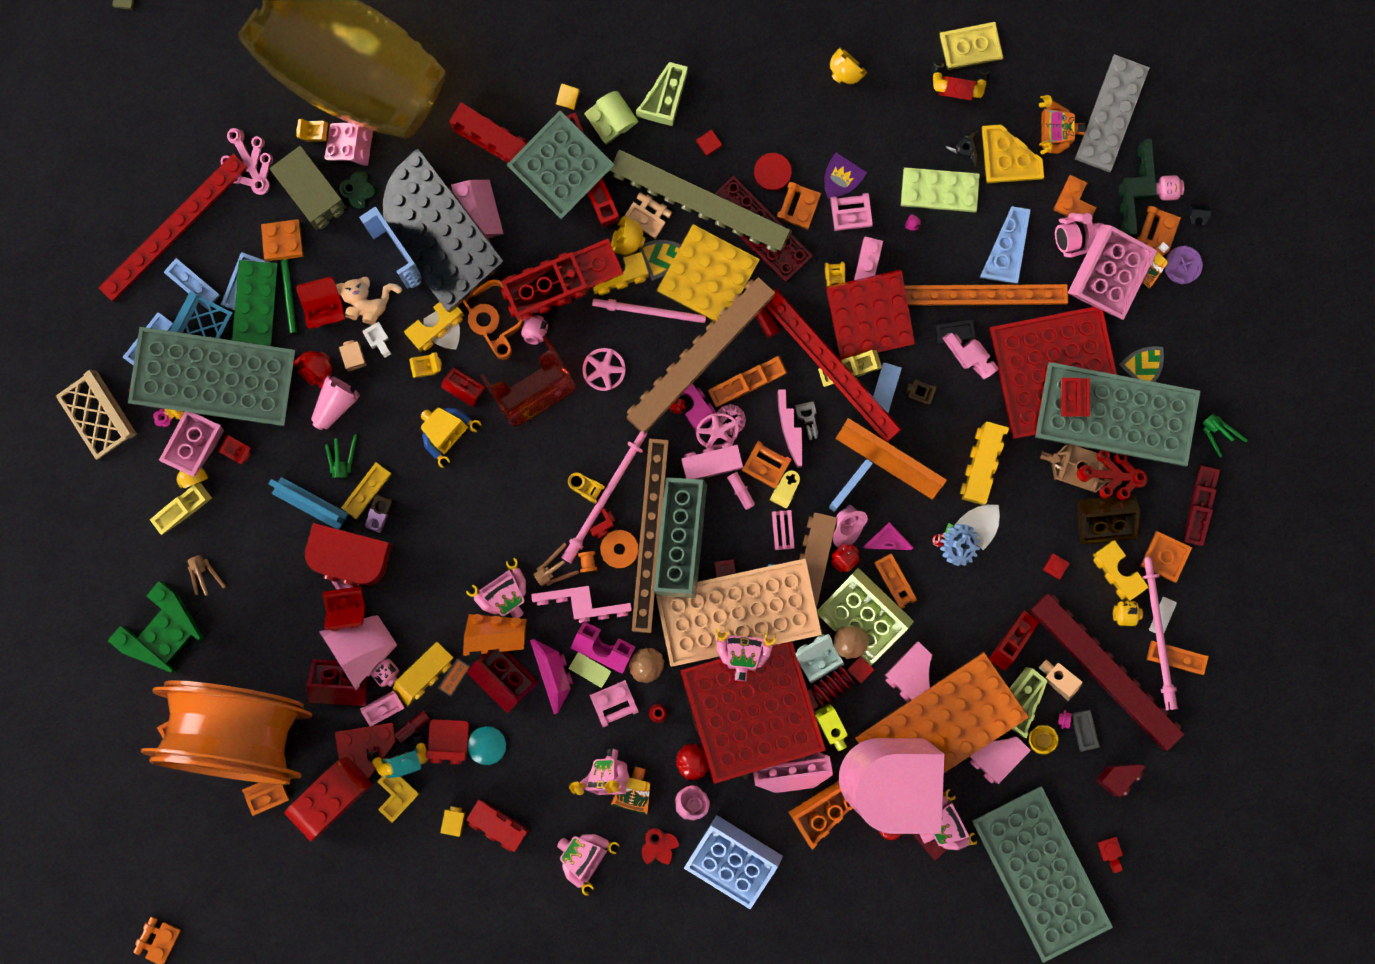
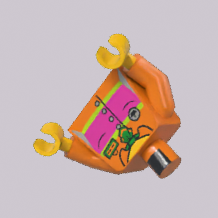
M1050 95L1040 96L1044 103H1039V107L1047 108H1044L1041 113L1042 143L1039 145H1042L1044 150L1040 151V153L1059 154L1070 147L1075 140V135H1085V123H1075V114L1070 113L1067 108L1053 101Z

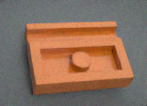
M257 783L242 790L252 816L290 800L282 784Z

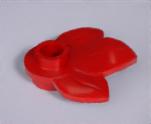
M658 828L650 829L646 833V843L642 847V857L645 863L649 864L656 858L664 864H670L672 858L671 849L679 846L678 840L674 835L664 834ZM654 834L659 836V840L656 842L651 839Z

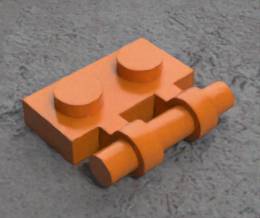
M151 916L148 923L146 922L143 927L144 931L140 939L138 938L135 943L136 947L133 953L141 955L143 949L148 950L146 959L156 964H165L182 930L166 922H163L160 928L156 927L155 924L158 919ZM154 933L156 937L153 943L150 944L147 940L150 934Z

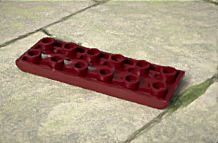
M734 175L715 193V195L783 226ZM743 234L742 237L739 236L784 282H787L813 257L792 234H790L783 251L777 250L776 253L766 249L767 244L760 242L758 245L750 241V236Z

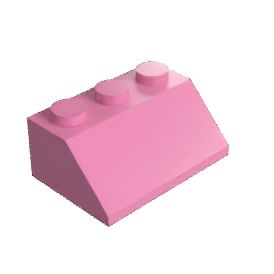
M468 180L451 185L453 193L487 238L504 234L490 180Z

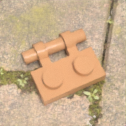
M640 192L637 199L642 202L639 206L633 202L625 216L636 220L642 226L643 232L656 239L666 224L660 217L664 215L670 218L672 211L668 210L666 205H660L652 200L653 197L646 196ZM649 206L656 210L655 215L647 211L646 208Z

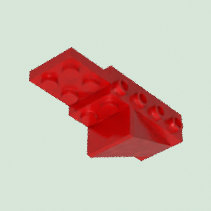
M605 239L575 253H562L558 258L552 261L546 260L535 268H527L519 275L508 276L501 282L503 288L500 290L504 299H509L511 305L508 306L511 316H516L518 321L521 319L526 321L531 319L532 315L540 312V314L548 312L552 306L572 303L571 298H581L586 295L585 292L589 291L588 289L624 274L609 239Z

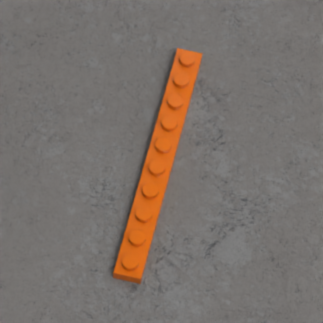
M1067 284L905 286L908 306L1068 304Z

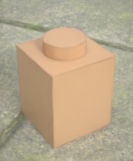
M350 340L344 342L343 346L339 347L348 372L367 366L358 341Z

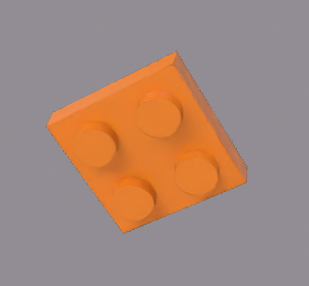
M299 219L261 224L265 262L303 257Z
M1156 531L1140 567L1145 568L1144 559L1151 557L1154 573L1176 583L1192 547Z

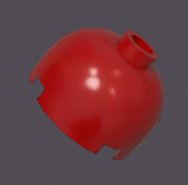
M308 351L302 353L293 362V366L297 365L299 368L298 374L313 386L316 383L319 385L318 388H322L326 377L330 376L331 378L332 366L329 362L330 358L323 352Z

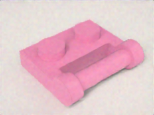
M864 193L862 196L845 198L830 197L834 231L873 226L868 193ZM859 203L864 205L862 208L838 210V206Z
M626 680L590 695L603 727L631 713L633 715L639 713ZM628 701L630 705L607 716L603 713L604 710Z

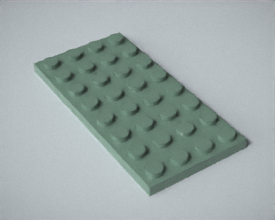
M139 327L128 404L284 426L295 350Z
M1049 362L1035 438L1186 467L1189 461L1200 391ZM1061 378H1090V417H1061Z
M1042 786L972 820L1043 963L1113 928Z

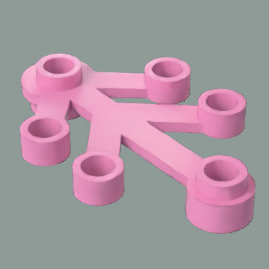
M237 128L230 129L227 138L231 143L235 144L244 161L243 163L248 167L246 171L252 177L250 179L241 175L234 184L241 183L251 186L253 192L258 195L267 193L270 189L267 175L270 164L273 162V156L268 153H263L260 156L261 149L265 144L264 139L257 136L252 139L253 151L250 157L243 144V131ZM234 132L236 133L235 139L232 138ZM259 139L260 144L257 146L256 141ZM223 156V157L221 158V165H222V164L226 161V159H228L230 156ZM259 156H260V161H261V163H262V167H261L260 173H258V171H257V169H256V168H257V164H258V160H259ZM266 156L269 157L268 162L264 160ZM259 182L262 183L261 188H258Z

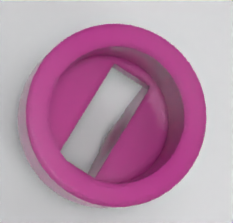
M911 214L905 224V228L915 231L919 228L917 225H921V220Z

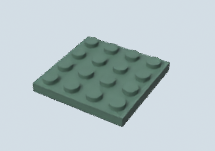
M561 110L507 164L560 219L615 165Z

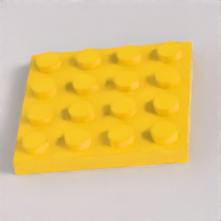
M693 224L660 283L657 292L716 322L720 318V312L725 307L729 309L733 304V298L738 293L742 294L760 259Z

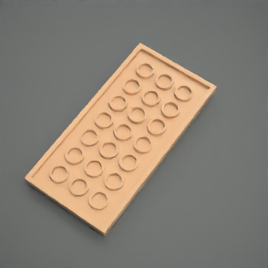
M806 559L699 581L697 583L696 598L658 596L656 594L671 667L720 657L717 652V636L715 631L717 627L718 633H724L726 627L728 635L764 639L765 633L768 632L767 637L773 639L774 634H776V641L773 645L822 635Z

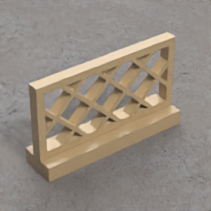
M88 370L83 374L82 378L57 394L56 397L95 459H100L128 438L137 435L99 373L94 370ZM86 381L89 385L88 394L79 393L81 384ZM68 393L75 394L73 405L67 404L63 398ZM79 395L87 396L85 407L77 406ZM91 397L97 398L99 401L98 410L89 408ZM76 408L85 410L83 421L76 419ZM89 411L97 412L95 423L87 422ZM101 413L108 415V426L100 424ZM86 424L95 426L93 437L87 436L85 433ZM99 427L107 428L106 439L97 438ZM111 430H117L121 438L111 441ZM96 440L105 442L104 449L99 453L95 448Z

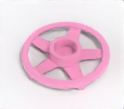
M596 349L587 355L583 363V376L586 382L594 389L601 391L611 390L622 382L625 376V363L622 357L612 349ZM599 352H607L602 362L592 356ZM613 354L620 360L622 367L610 365ZM589 361L596 370L587 377L586 366ZM622 373L620 379L614 385H611L610 374ZM602 377L606 387H598L591 381Z
M725 413L708 415L697 426V439L707 449L713 447L714 449H720L724 444L734 443L739 432L738 423L732 416ZM718 416H725L732 421L723 425L719 422ZM712 417V424L709 428H700L707 419ZM735 426L734 435L729 437L725 431ZM699 433L711 435L708 443L701 439ZM717 438L727 441L723 444L713 445Z

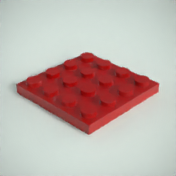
M901 270L826 287L840 360L871 350H877L878 353L915 344Z

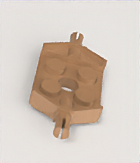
M1066 444L1056 454L1044 451L1041 453L1040 459L1052 463L1054 480H1060L1096 493L1107 482L1111 481V479L1092 478L1087 482H1082L1078 479L1077 465L1080 462L1096 470L1110 471L1102 462L1098 461L1096 452Z

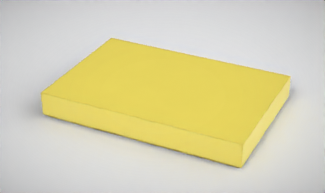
M996 22L940 32L947 70L1003 59Z

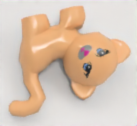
M368 277L336 284L338 293L342 296L344 302L353 306L346 309L345 316L352 320H357L359 315H363V322L369 325H374L378 317L385 311L389 300V292L391 290L398 294L402 292V288L399 285L389 283L383 287L380 299L368 300V288L370 286Z

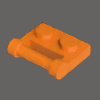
M789 182L787 195L776 218L808 230L821 193ZM795 192L801 195L792 217L788 215V211Z
M1148 206L1146 211L1148 214L1137 240L1146 245L1150 244L1154 249L1163 241L1170 248L1181 217L1161 211L1156 207ZM1156 216L1159 218L1152 240H1149L1147 237Z
M758 441L742 471L775 489L792 459L781 456ZM758 452L782 464L781 468L779 469L757 457Z

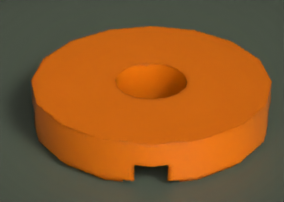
M615 530L608 533L600 546L603 560L614 568L630 566L638 555V543L635 537L623 530ZM617 544H622L625 547V551L621 555L614 552V547Z

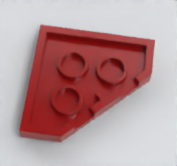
M387 723L335 732L339 760L348 756L369 779L376 768L372 762L367 760L366 749L369 752H373V747H377L379 758L383 759L396 743L394 724Z

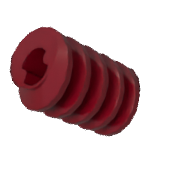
M841 666L838 667L839 674L832 671L833 678L829 675L826 676L827 682L819 680L820 687L816 684L813 685L814 691L812 692L822 707H825L824 700L831 703V695L837 699V691L844 694L843 687L850 690L849 683L854 684L848 673Z

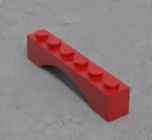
M576 113L568 115L567 117L583 132ZM601 178L587 193L601 227L604 228L620 220L612 198Z

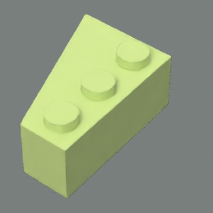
M669 62L651 91L646 95L642 104L637 108L636 117L673 126L688 67Z

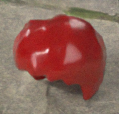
M698 744L684 745L676 756L677 768L685 779L695 781L704 777L707 773L709 766L702 746Z

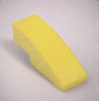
M871 350L841 360L855 377L882 369L877 350ZM819 368L818 371L823 386L833 385L834 383Z
M201 483L194 484L181 496L172 500L150 521L158 532L163 535L211 500L212 497Z

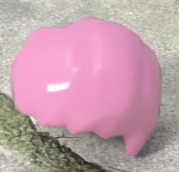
M686 786L677 793L675 798L676 812L683 819H700L709 811V798L698 786Z

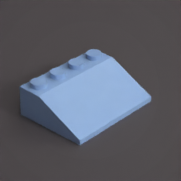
M716 815L684 869L751 909L778 868L783 856Z

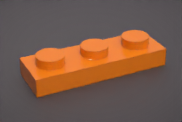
M1151 641L1146 660L1160 663L1158 644L1155 641ZM1166 645L1169 666L1204 675L1209 656Z

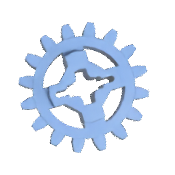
M955 524L954 528L949 527V533L944 532L946 538L941 540L944 546L940 550L945 551L942 556L947 558V562L957 566L960 564L965 566L967 562H973L971 557H977L978 555L975 551L980 550L977 543L981 542V540L976 539L979 534L974 532L973 527L966 524Z

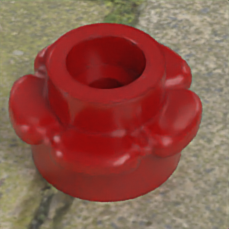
M677 399L669 409L672 413L680 414L686 409L685 401Z

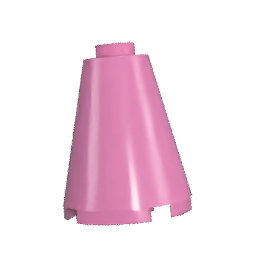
M327 376L311 418L313 426L319 430H323V428L328 429L358 400L360 394L356 390L354 393L350 391L351 386L334 376L332 378Z

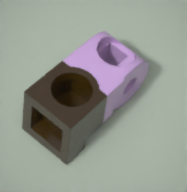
M376 494L365 527L380 533L395 500Z

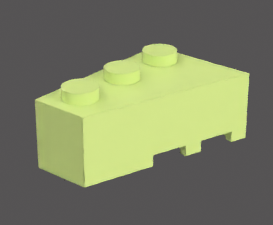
M1029 667L1022 671L1010 687V690L1029 716L1028 719L1012 728V730L1026 739L1031 721L1035 717V710L1040 703L1047 684V680Z

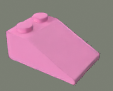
M184 412L159 461L195 477L215 449L224 430L221 425L202 416Z

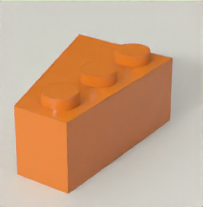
M469 614L464 634L463 656L469 655V652L476 651L486 654L488 650L499 649L500 652L524 649L527 619Z

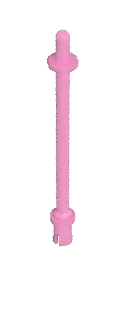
M640 432L634 443L628 442V446L631 448L576 538L570 539V544L561 557L565 561L572 564L578 551L584 547L582 546V541L636 452H643L639 447L646 438L647 432L645 434Z
M1146 557L1144 559L1146 576H1142V579H1147L1164 682L1161 693L1164 695L1165 710L1178 709L1175 695L1177 689L1171 682L1155 578H1158L1159 574H1154L1151 557Z

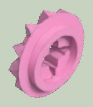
M729 404L722 406L717 413H727L730 416L737 415L735 420L738 423L739 432L744 428L746 422L745 414L738 406ZM718 416V420L723 424L727 417ZM731 427L725 433L727 435H734L735 427Z

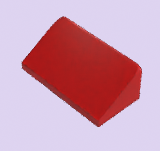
M765 306L756 315V318L767 338H770L779 333L780 329Z
M454 367L444 378L441 386L444 390L472 407L485 389L483 385Z

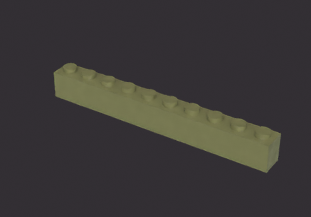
M618 151L613 162L615 165L610 169V171L614 172V177L622 181L624 178L631 180V185L639 189L641 186L648 188V193L656 197L658 194L665 196V201L673 205L675 202L682 204V209L690 213L693 209L699 212V217L707 221L710 217L716 220V225L724 229L726 226L733 228V233L741 237L743 234L750 236V241L758 245L760 242L767 244L766 249L775 253L777 250L783 251L792 232L790 229L624 151Z

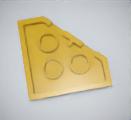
M982 126L987 183L1039 180L1044 178L1043 160L1040 156L1035 155L1027 148L1028 146L1010 134L1004 126Z

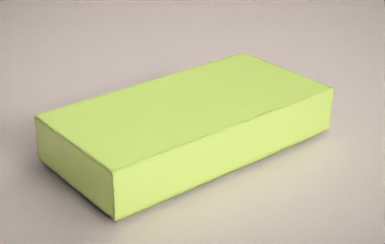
M579 652L568 668L601 688L612 672Z

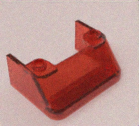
M546 336L542 338L549 350L543 353L539 359L542 368L512 387H509L504 381L490 385L484 374L480 375L512 426L522 425L575 390L573 379Z

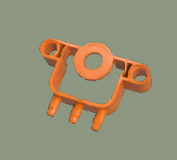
M492 279L478 287L463 303L469 311L468 323L470 328L475 333L484 335L498 359L507 360L512 355V349L506 338L519 331L524 321L522 319L519 320L515 326L502 333L497 340L490 341L487 335L493 333L499 325L497 310L488 304H479L471 309L466 303L470 297H476L492 286L503 288L502 281ZM483 312L491 316L490 324L485 327L478 325L476 321L477 316ZM501 346L508 348L507 353L504 355L498 353V349Z

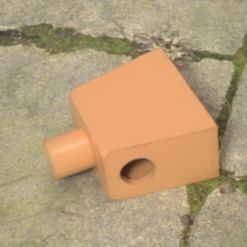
M1045 660L1039 667L1047 675L1045 677L1047 683L1067 701L1073 697L1083 683L1060 663L1053 666L1048 660ZM1059 674L1062 676V679L1057 680L1054 676Z

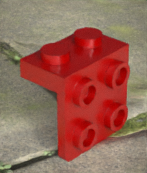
M333 277L311 281L296 287L305 312V321L308 329L318 328L322 325L336 323L345 319L343 304Z
M361 586L323 591L322 596L326 609L325 630L337 631L342 628H357L363 625L366 605Z
M431 720L426 759H430V763H442V760H450V764H461L462 761H466L469 723L467 721Z

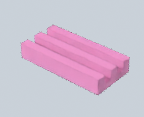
M791 510L772 512L775 550L794 549ZM779 515L781 523L782 546H779L776 516ZM784 515H787L790 545H786Z

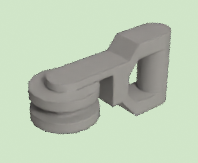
M814 401L795 405L798 419L804 421L805 424L813 422L811 428L809 425H806L809 440H812V436L817 439L818 430L814 418L816 415ZM811 410L812 414L809 417H804L801 415V412Z

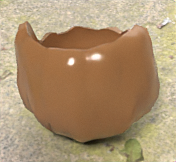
M841 626L833 637L836 652L846 659L862 656L864 651L867 650L869 643L865 630L857 626Z
M653 648L639 649L629 661L630 674L638 682H653L664 669L665 661L662 654Z

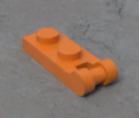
M892 554L874 562L897 606L903 609L906 604L917 601ZM905 591L907 596L901 598L898 593Z

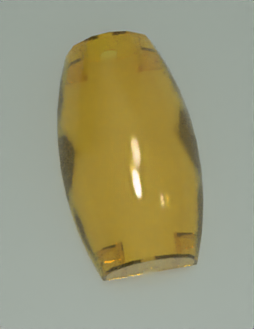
M262 0L263 6L261 11L259 12L258 9H255L239 31V40L273 77L289 90L310 104L339 119L385 135L405 139L412 137L431 111L445 79V70L431 54H428L422 48L418 41L415 42L395 22L358 0Z

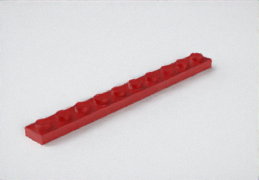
M233 153L99 289L114 302L248 167Z
M774 289L775 296L766 305L767 309L884 441L888 443L902 430L900 426L780 291Z

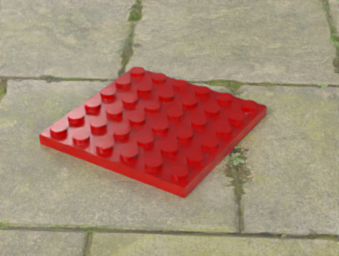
M1090 307L989 328L1013 439L1036 434L1049 362L1073 367L1079 365V368L1117 375L1104 313L1099 308Z
M792 641L773 645L770 657L763 666L756 668L755 671L747 672V681L735 680L736 669L728 668V665L724 664L721 659L680 671L714 784L825 751Z

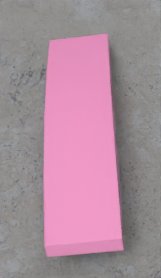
M778 390V408L782 431L797 468H801L802 428H794V409H786V390Z

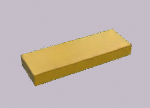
M375 462L341 508L355 519H358L392 474Z

